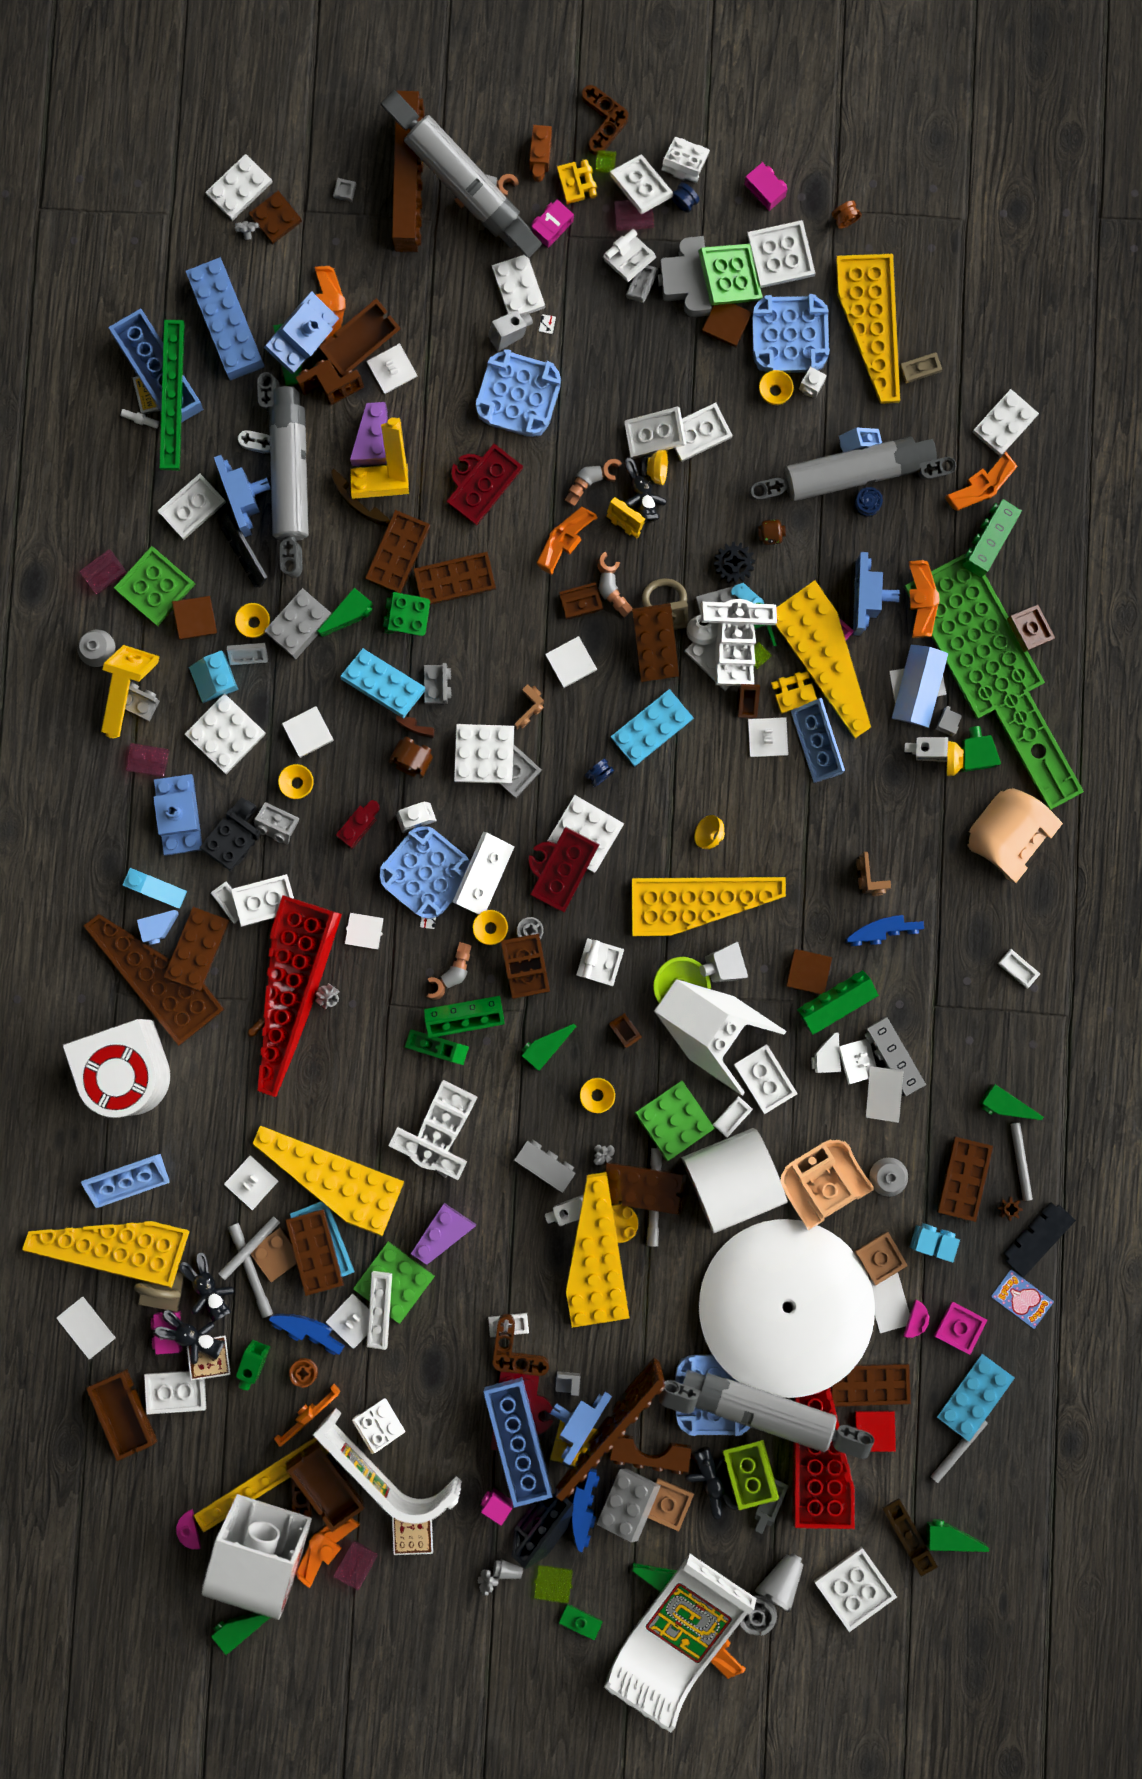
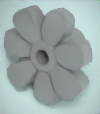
M248 221L235 224V231L243 232L245 240L252 239L251 232L255 231V228H259L257 222L248 223Z
M612 1145L608 1147L595 1146L596 1154L594 1156L596 1159L593 1162L596 1165H602L605 1161L608 1163L612 1159L610 1156L615 1152Z
M482 1570L481 1576L478 1577V1583L481 1584L479 1588L483 1596H488L489 1592L493 1591V1586H498V1579L490 1576V1570Z

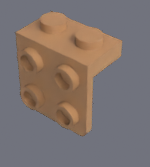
M863 852L856 861L857 870L861 871V878H858L859 889H862L863 894L872 893V896H882L891 889V882H871L868 852Z

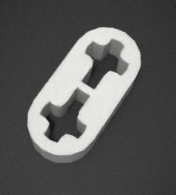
M249 430L242 431L239 434L238 441L242 448L261 453H270V445H266V448H263V445L258 443H264L265 440H268L270 444L269 435ZM247 436H249L250 439L254 442L248 441L247 444H245L243 438L245 439L247 438Z

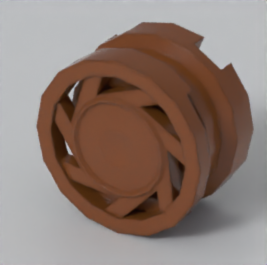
M848 201L832 212L831 215L837 220L836 225L838 228L850 226L862 216L860 210H857L855 207V201Z
M301 1358L295 1361L289 1371L291 1382L295 1386L302 1388L310 1386L318 1375V1367L315 1362L308 1358Z

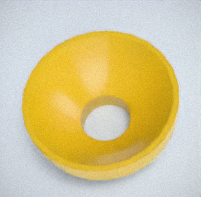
M780 370L766 373L759 384V392L762 399L771 405H781L787 402L794 389L791 377ZM771 387H779L781 393L778 396L772 395L770 393Z
M658 450L648 458L647 475L651 477L655 484L664 485L667 476L668 456L666 450Z
M249 603L238 610L235 624L239 632L244 636L257 638L266 633L264 630L270 625V616L262 605ZM256 617L260 620L258 627L252 628L249 626L251 618Z
M948 741L947 776H954L963 768L964 750L956 742Z
M293 764L284 768L279 776L278 783L280 790L285 796L291 799H301L311 792L314 781L311 772L306 767ZM295 778L303 780V785L299 789L292 786V781Z
M714 815L704 817L695 830L694 840L696 845L703 849H712L719 845L725 835L722 820Z
M486 910L475 918L473 932L481 943L495 945L505 938L508 932V924L501 913L495 910ZM490 922L494 923L497 927L493 934L485 931L486 924Z
M590 1079L581 1088V1103L590 1112L603 1113L611 1108L614 1103V1088L605 1079ZM596 1089L603 1092V1098L600 1101L592 1099V1092Z

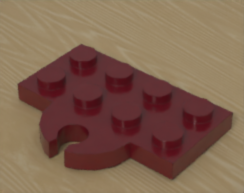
M493 444L483 457L476 454L460 456L458 460L468 465L466 471H459L455 464L452 466L451 475L454 484L458 488L447 500V504L475 526L479 524L523 470V465L496 444Z
M566 826L557 843L546 841L536 845L533 849L535 851H542L545 859L537 861L533 855H529V866L532 872L539 877L530 895L565 912L600 844Z
M501 1371L499 1383L523 1377L537 1434L547 1431L552 1425L553 1420L542 1421L538 1415L541 1411H547L550 1414L553 1407L544 1396L537 1394L539 1376ZM493 1430L491 1450H499Z

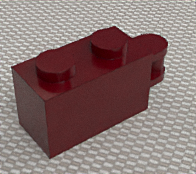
M371 800L364 808L359 806L336 836L353 849L377 821L374 816L380 810L378 802Z

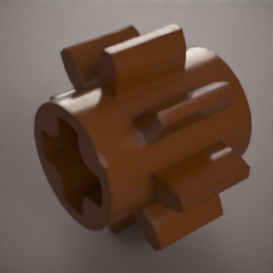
M1010 1196L1008 1201L1001 1199L1002 1205L997 1207V1209L1002 1211L1000 1217L1003 1218L1007 1215L1008 1221H1011L1012 1217L1019 1219L1018 1213L1023 1211L1018 1206L1020 1201L1016 1200L1013 1202V1198ZM1006 1207H1014V1210L1006 1211Z

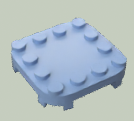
M771 294L764 296L763 299L758 301L756 306H754L752 315L753 357L757 368L765 372L780 370L785 373L807 372L810 366L816 370L822 369L830 351L828 337L829 311L827 305L814 294L799 297H772Z
M504 349V351L496 353L488 361L481 389L476 399L479 419L490 426L524 436H541L550 423L560 390L561 376L559 371L549 361L546 363L511 353V350Z
M421 826L413 828L408 832L409 834L385 863L383 862L380 868V880L386 890L415 914L422 918L432 919L441 915L452 903L470 860L431 827Z
M690 1355L682 1358L675 1373V1382L681 1384L684 1382L687 1369L705 1376L708 1372L738 1382L721 1367L713 1355ZM696 1407L691 1414L675 1410L678 1425L684 1432L692 1436L743 1435L750 1428L749 1426L716 1416Z

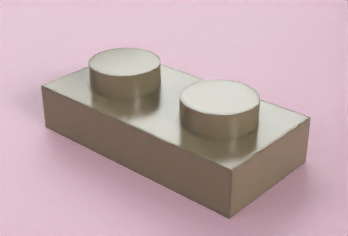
M937 352L900 364L905 383L942 372Z

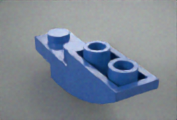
M904 915L883 918L858 929L845 939V943H851V946H862V942L870 941V945L881 944L882 940H886L887 932L888 936L900 935L901 931H907L908 935L919 934V930L924 929V921L904 923Z
M273 1314L269 1319L273 1327L278 1330H286L289 1332L288 1336L296 1341L300 1339L302 1341L308 1335L310 1341L315 1344H323L326 1346L325 1350L333 1355L336 1353L339 1355L345 1347L344 1344L329 1336L332 1331L331 1327L315 1319L295 1314Z
M594 1468L588 1471L584 1486L576 1485L573 1497L572 1523L575 1542L579 1552H583L584 1547L588 1548L591 1537L588 1535L589 1528L594 1527L596 1517L593 1516V1510L587 1508V1506L591 1507L594 1495H591L593 1487H597L599 1481L597 1469Z

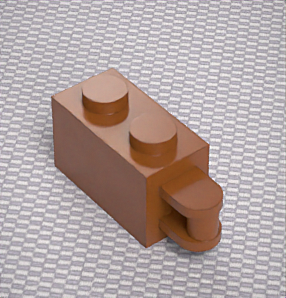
M533 125L530 170H533V179L536 182H541L544 179V172H549L552 126Z

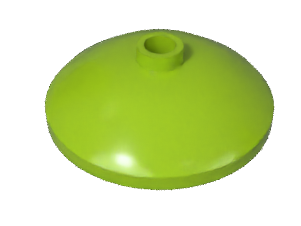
M676 957L661 965L656 972L653 982L654 995L658 1003H660L675 979L711 989L710 977H703L700 973V966L702 964L692 958Z

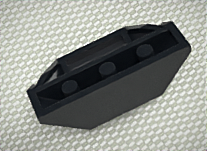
M552 1494V1498L532 1504L514 1528L511 1556L524 1569L534 1565L550 1553L571 1524L574 1504L566 1497L563 1501L559 1500L556 1494Z

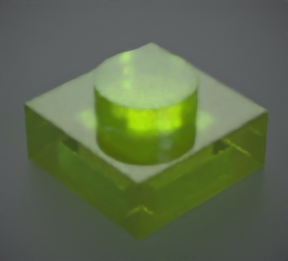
M598 150L596 171L610 172L614 170L616 152Z
M760 642L754 646L755 668L758 669L772 656Z

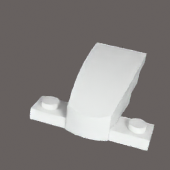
M733 599L725 603L702 602L701 623H718L715 650V685L740 686L741 684H754L753 665L756 664L754 625L777 624L776 605L753 604L743 599Z
M443 1080L424 1119L418 1137L398 1127L389 1146L410 1156L416 1164L423 1168L438 1170L459 1180L467 1161L449 1153L448 1150L459 1134L478 1097Z

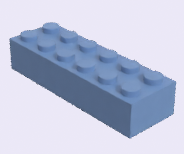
M221 257L187 270L186 274L230 381L264 368V363Z
M139 309L108 328L161 412L164 344L143 310ZM184 375L181 423L203 410L200 400Z
M523 1377L484 1387L483 1392L514 1508L552 1498L553 1492Z

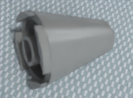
M793 1553L790 1556L786 1554L760 1583L755 1592L789 1613L803 1569L802 1559Z

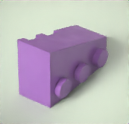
M385 402L366 403L350 458L352 466L387 464L381 425L388 421Z
M444 1203L411 1254L425 1264H429L477 1224Z

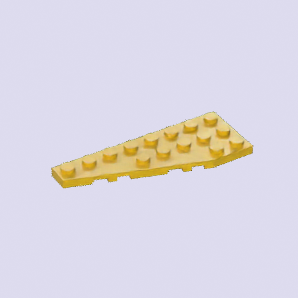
M893 254L837 256L838 297L880 404L899 403L900 388Z
M813 581L776 607L777 624L775 625L853 737L857 738L871 728V724L838 613L817 582Z
M632 878V936H672L786 897V878Z
M263 1126L259 1127L253 1141V1145L274 1161L312 1195L322 1201L331 1211L341 1217L343 1221L381 1237L383 1236L404 1181Z
M606 1172L591 1174L586 1177L582 1207L580 1209L579 1223L566 1285L572 1328L629 1319Z
M153 1221L65 1228L61 1230L28 1231L22 1250L172 1288L189 1231Z

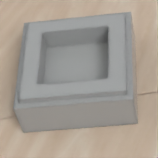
M337 178L333 197L352 202L356 182Z

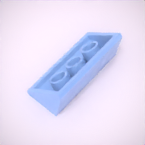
M910 646L892 719L929 728L948 653L928 646Z
M822 698L791 710L813 782H819L843 774L845 769Z
M161 1154L83 1180L81 1184L94 1206L99 1208L169 1183V1178Z

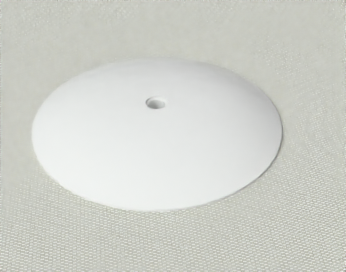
M778 1219L765 1221L742 1230L727 1241L716 1253L701 1285L699 1297L700 1323L705 1341L716 1361L739 1383L783 1398L809 1396L821 1392L842 1380L863 1356L869 1344L874 1325L875 1305L872 1286L857 1255L846 1243L830 1231L817 1225L807 1230L804 1223L800 1220ZM784 1302L792 1304L793 1309L790 1313L783 1311L782 1305Z

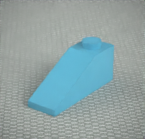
M132 868L129 869L123 886L179 909L187 891Z

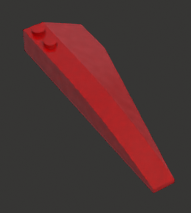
M282 895L270 935L272 940L271 948H269L270 964L267 971L268 986H266L264 1007L265 1025L262 1031V1036L264 1037L263 1047H261L262 1061L259 1067L258 1091L276 1097L301 1037L342 916L341 913Z
M830 1387L809 1396L794 1398L795 1402L836 1415L835 1429L838 1430L839 1422ZM831 1441L828 1450L825 1452L793 1442V1526L795 1528L855 1529V1488L846 1454L836 1450L833 1446V1441Z

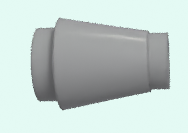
M502 1559L495 1561L493 1576L497 1577V1579H521L523 1567Z

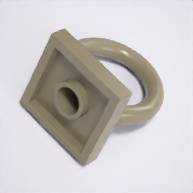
M666 578L658 579L648 584L642 594L643 606H652L649 597L654 589L661 586L672 587L677 590L680 596L678 602L670 603L674 630L687 628L689 622L685 588L679 582Z
M177 1271L172 1288L144 1281L143 1283H137L134 1286V1290L140 1293L138 1305L177 1312L185 1276L180 1271Z

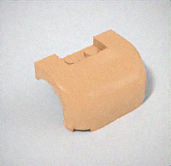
M1014 788L1004 792L1000 791L971 827L968 847L972 852L983 856L1004 873L1006 879L1016 883L1027 870L1025 863L1046 837L1052 838L1063 823L1047 806L1033 796Z
M831 1139L787 1165L780 1180L787 1198L807 1230L824 1221V1218L853 1200H858L874 1190L872 1183L854 1158L850 1146L845 1141Z

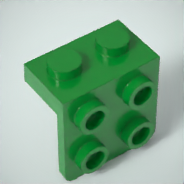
M393 592L390 598L387 597L385 609H388L387 616H384L382 627L385 628V633L401 632L424 636L430 600L428 598Z

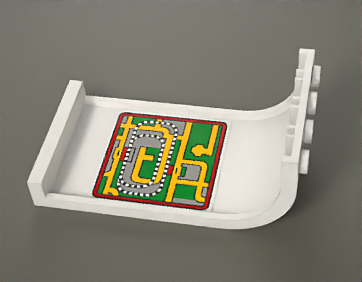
M337 1408L322 1421L313 1434L382 1508L397 1520L413 1524L424 1523L436 1518L447 1508L449 1510L452 1509L458 1502L457 1499L459 1498L458 1495L460 1494L462 1481L457 1476L442 1491L430 1498L416 1499L403 1494L335 1424L341 1415Z
M689 1554L626 1639L613 1662L604 1688L671 1733L676 1727L680 1709L693 1684L744 1617L753 1612L756 1598Z

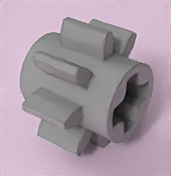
M329 983L327 986L319 987L316 992V1002L325 1009L328 1006H335L339 1000L337 995L339 990Z

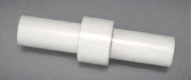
M125 409L121 412L122 417L131 419L136 424H145L154 428L159 426V421L148 418L145 414L134 413Z

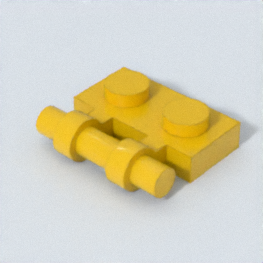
M588 160L580 162L581 168H577L575 162L557 166L567 204L585 200L584 192H589L590 198L597 197V185L593 181L592 167L588 164ZM580 176L585 177V184H581Z
M614 497L609 504L606 517L612 520L611 523L615 526L619 525L629 536L633 535L635 538H638L641 534L640 530L643 527L645 518L640 513L629 508L623 501Z
M808 671L803 673L797 672L794 673V676L787 678L781 677L778 678V681L771 683L773 690L780 688L782 692L775 695L781 714L817 700L812 683L805 686L803 680L810 678ZM797 683L798 688L788 691L787 685Z

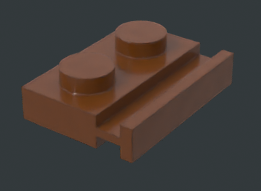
M596 582L559 592L566 620L603 610Z

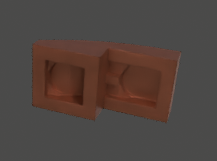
M396 716L397 722L407 730L418 735L434 738V728L416 726V718L404 717L403 719L400 716Z

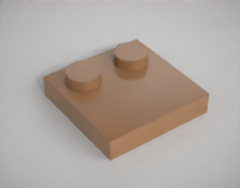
M281 1227L265 1238L251 1253V1256L270 1282H273L297 1264L292 1243Z
M889 1232L883 1233L854 1251L874 1286L908 1266Z
M657 1478L655 1483L661 1485L648 1518L679 1531L694 1493Z

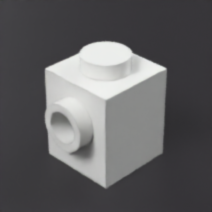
M810 366L801 382L799 390L807 396L816 398L827 375Z

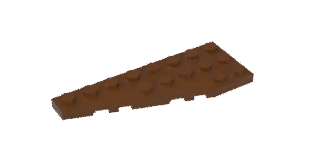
M101 914L96 915L84 925L178 1046L225 1010L205 984L201 992L164 979L171 960Z
M653 1358L625 1391L627 1395L624 1400L618 1401L615 1404L612 1412L613 1415L605 1418L589 1440L590 1446L585 1453L581 1452L579 1454L575 1468L571 1467L555 1488V1494L559 1500L563 1501L565 1497L571 1496L575 1489L574 1487L579 1482L581 1483L585 1480L587 1472L598 1465L601 1456L604 1453L607 1454L612 1449L616 1439L623 1437L626 1428L630 1424H634L638 1419V1414L650 1406L656 1394L659 1395L665 1387L660 1362L656 1358Z

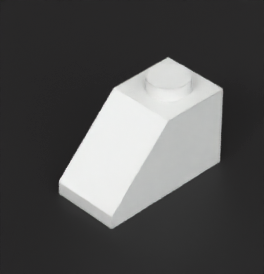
M832 1033L814 1053L815 1057L811 1058V1063L815 1073L841 1072L838 1048L839 1033Z

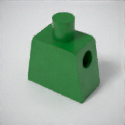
M980 726L970 727V738L964 739L961 743V749L964 750L963 768H961V771L967 772L1000 766L1001 761L992 736H982Z
M252 1340L248 1345L236 1378L240 1379L238 1385L240 1389L249 1390L251 1384H255L261 1374L271 1346Z

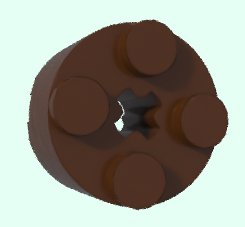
M404 737L403 740L398 741L389 759V763L392 765L394 762L397 764L396 768L412 777H416L418 774L420 775L419 778L422 779L433 759V756L430 754L432 750L425 745L420 747L414 744V740Z

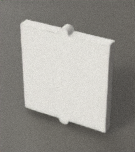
M350 913L349 923L346 927L345 944L378 949L380 937L383 935L381 931L384 918Z

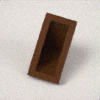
M740 685L738 717L757 718L760 685Z
M625 1013L609 1023L625 1048L642 1038Z

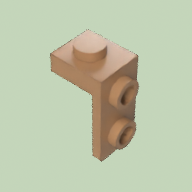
M527 684L522 689L523 693L534 705L514 724L517 730L520 727L523 729L530 722L529 718L533 714H539L544 708L542 706L544 700L540 697L541 692L535 686L531 688Z

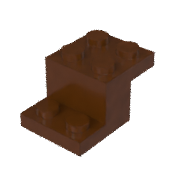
M329 359L319 361L315 364V367L310 370L305 369L298 374L299 376L296 377L304 395L321 386L331 405L364 388L357 369L347 371L340 378Z
M539 934L502 940V950L512 999L550 992Z

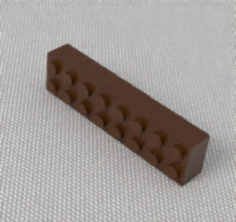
M396 91L419 115L418 122L425 117L423 98H420L419 91ZM396 121L392 238L395 252H418V245L422 243L420 227H422L421 191H423V161L404 142V138L411 130L405 131Z

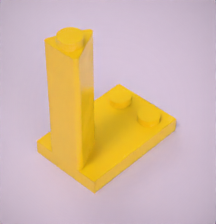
M390 418L381 425L387 465L351 469L352 499L409 494L408 466L406 464L400 418Z
M123 645L104 662L103 670L112 673L101 732L106 733L107 737H120L130 680L140 682L158 664L160 656Z

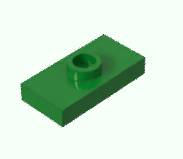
M569 1604L566 1605L559 1620V1624L592 1640H595L603 1623L602 1620Z

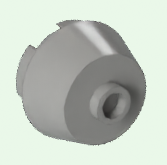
M103 630L88 631L78 642V655L89 666H103L104 662L115 653V642L111 635Z
M883 1158L872 1166L869 1178L877 1193L883 1196H895L905 1189L908 1182V1172L904 1164L899 1160Z
M753 1596L756 1598L755 1608L750 1615L747 1614L744 1617L740 1626L748 1634L765 1635L776 1623V1608L767 1598Z

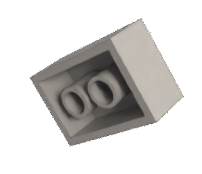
M302 588L264 631L294 659H297L317 637L319 628L331 616V612Z
M627 1468L620 1469L597 1525L629 1542L638 1541L661 1485Z

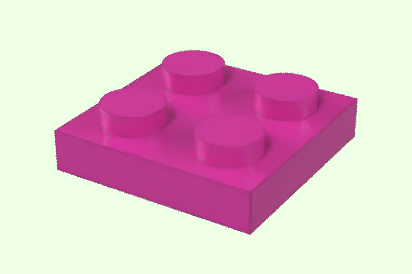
M951 1301L934 1336L970 1355L987 1319Z

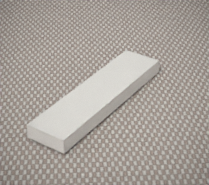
M373 1271L371 1274L367 1347L387 1349L392 1273Z

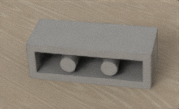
M527 1140L514 1161L563 1193L576 1174L573 1171L575 1167L566 1161L563 1164L557 1160L558 1156L553 1152L548 1151L546 1153L541 1150L542 1145L535 1140L531 1142Z

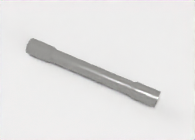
M651 1148L650 1166L651 1169L661 1170L662 1154L658 1148ZM649 1210L647 1246H658L659 1211Z
M237 1223L229 1226L228 1229L233 1243L239 1252L246 1244L240 1225ZM249 1255L242 1263L256 1297V1303L261 1316L265 1318L272 1315L273 1311Z

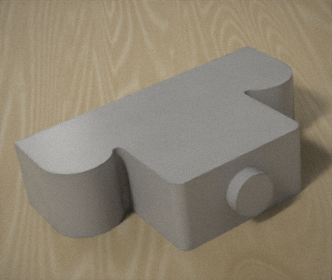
M704 236L684 238L680 242L679 257L662 258L660 264L661 274H658V285L662 286L663 300H685L684 311L690 317L709 316L711 313V304L698 252L699 249L705 247Z

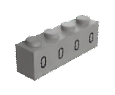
M888 1017L865 1028L867 1033L864 1035L870 1044H874L876 1048L874 1052L879 1061L883 1060L886 1067L884 1068L903 1071V1096H908L926 1085Z

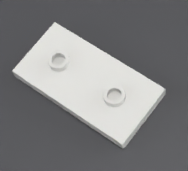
M483 832L453 899V903L478 915L486 911L514 846L489 833Z

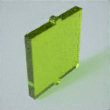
M539 1565L537 1579L535 1580L536 1590L534 1599L568 1603L570 1589L573 1587L571 1584L573 1570Z

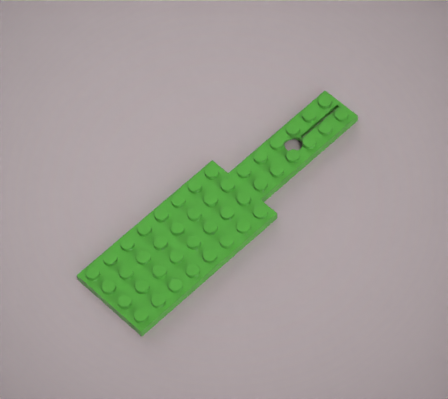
M965 554L931 571L936 589L939 592V604L931 637L938 650L948 653L946 664L975 717L979 719L992 711L995 712L1044 803L1051 810L1084 791L1029 691L1043 685L1045 681L1028 651L1024 652L1007 621L1009 617L986 575L980 578L962 565L965 561L963 558ZM914 581L904 586L909 597L910 589H916ZM1038 744L1045 748L1043 758L1038 759L1032 755L1031 748L1033 745Z

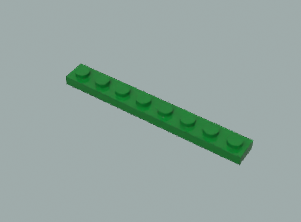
M164 320L160 470L180 471L184 320Z

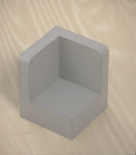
M946 706L935 729L953 737L957 733L958 724L962 716L951 711V707Z
M557 1371L556 1392L571 1393L573 1396H579L580 1373Z

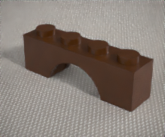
M623 1435L622 1438H617L613 1443L610 1460H613V1463L617 1465L631 1463L636 1468L650 1466L655 1471L669 1469L674 1474L682 1475L683 1472H688L691 1445L671 1442L664 1452L657 1455H648L637 1448L633 1436Z

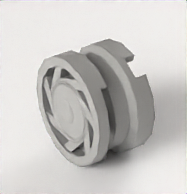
M527 917L519 922L517 927L518 937L539 934L541 939L543 926L538 919Z

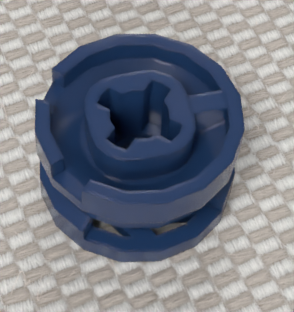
M683 182L677 186L676 191H672L673 197L671 199L686 213H689L691 207L697 205L700 200L697 193Z
M866 487L858 493L854 503L855 509L861 515L873 516L882 506L883 498L880 491L876 488Z
M603 759L585 774V777L592 781L591 784L596 787L615 770L612 766H608L606 759Z

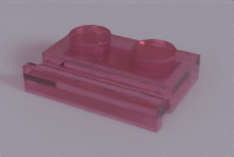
M630 200L614 201L617 231L654 228L653 208L641 214Z
M110 549L79 571L96 594L127 573Z
M131 743L126 771L165 777L170 750Z
M353 1540L334 1577L359 1591L378 1554Z

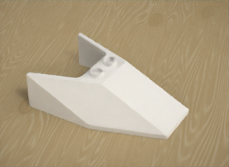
M675 979L654 1010L689 1060L742 1096L745 1092L723 1063V1056L745 1025H752L780 1034L786 1033L784 1029L734 996Z

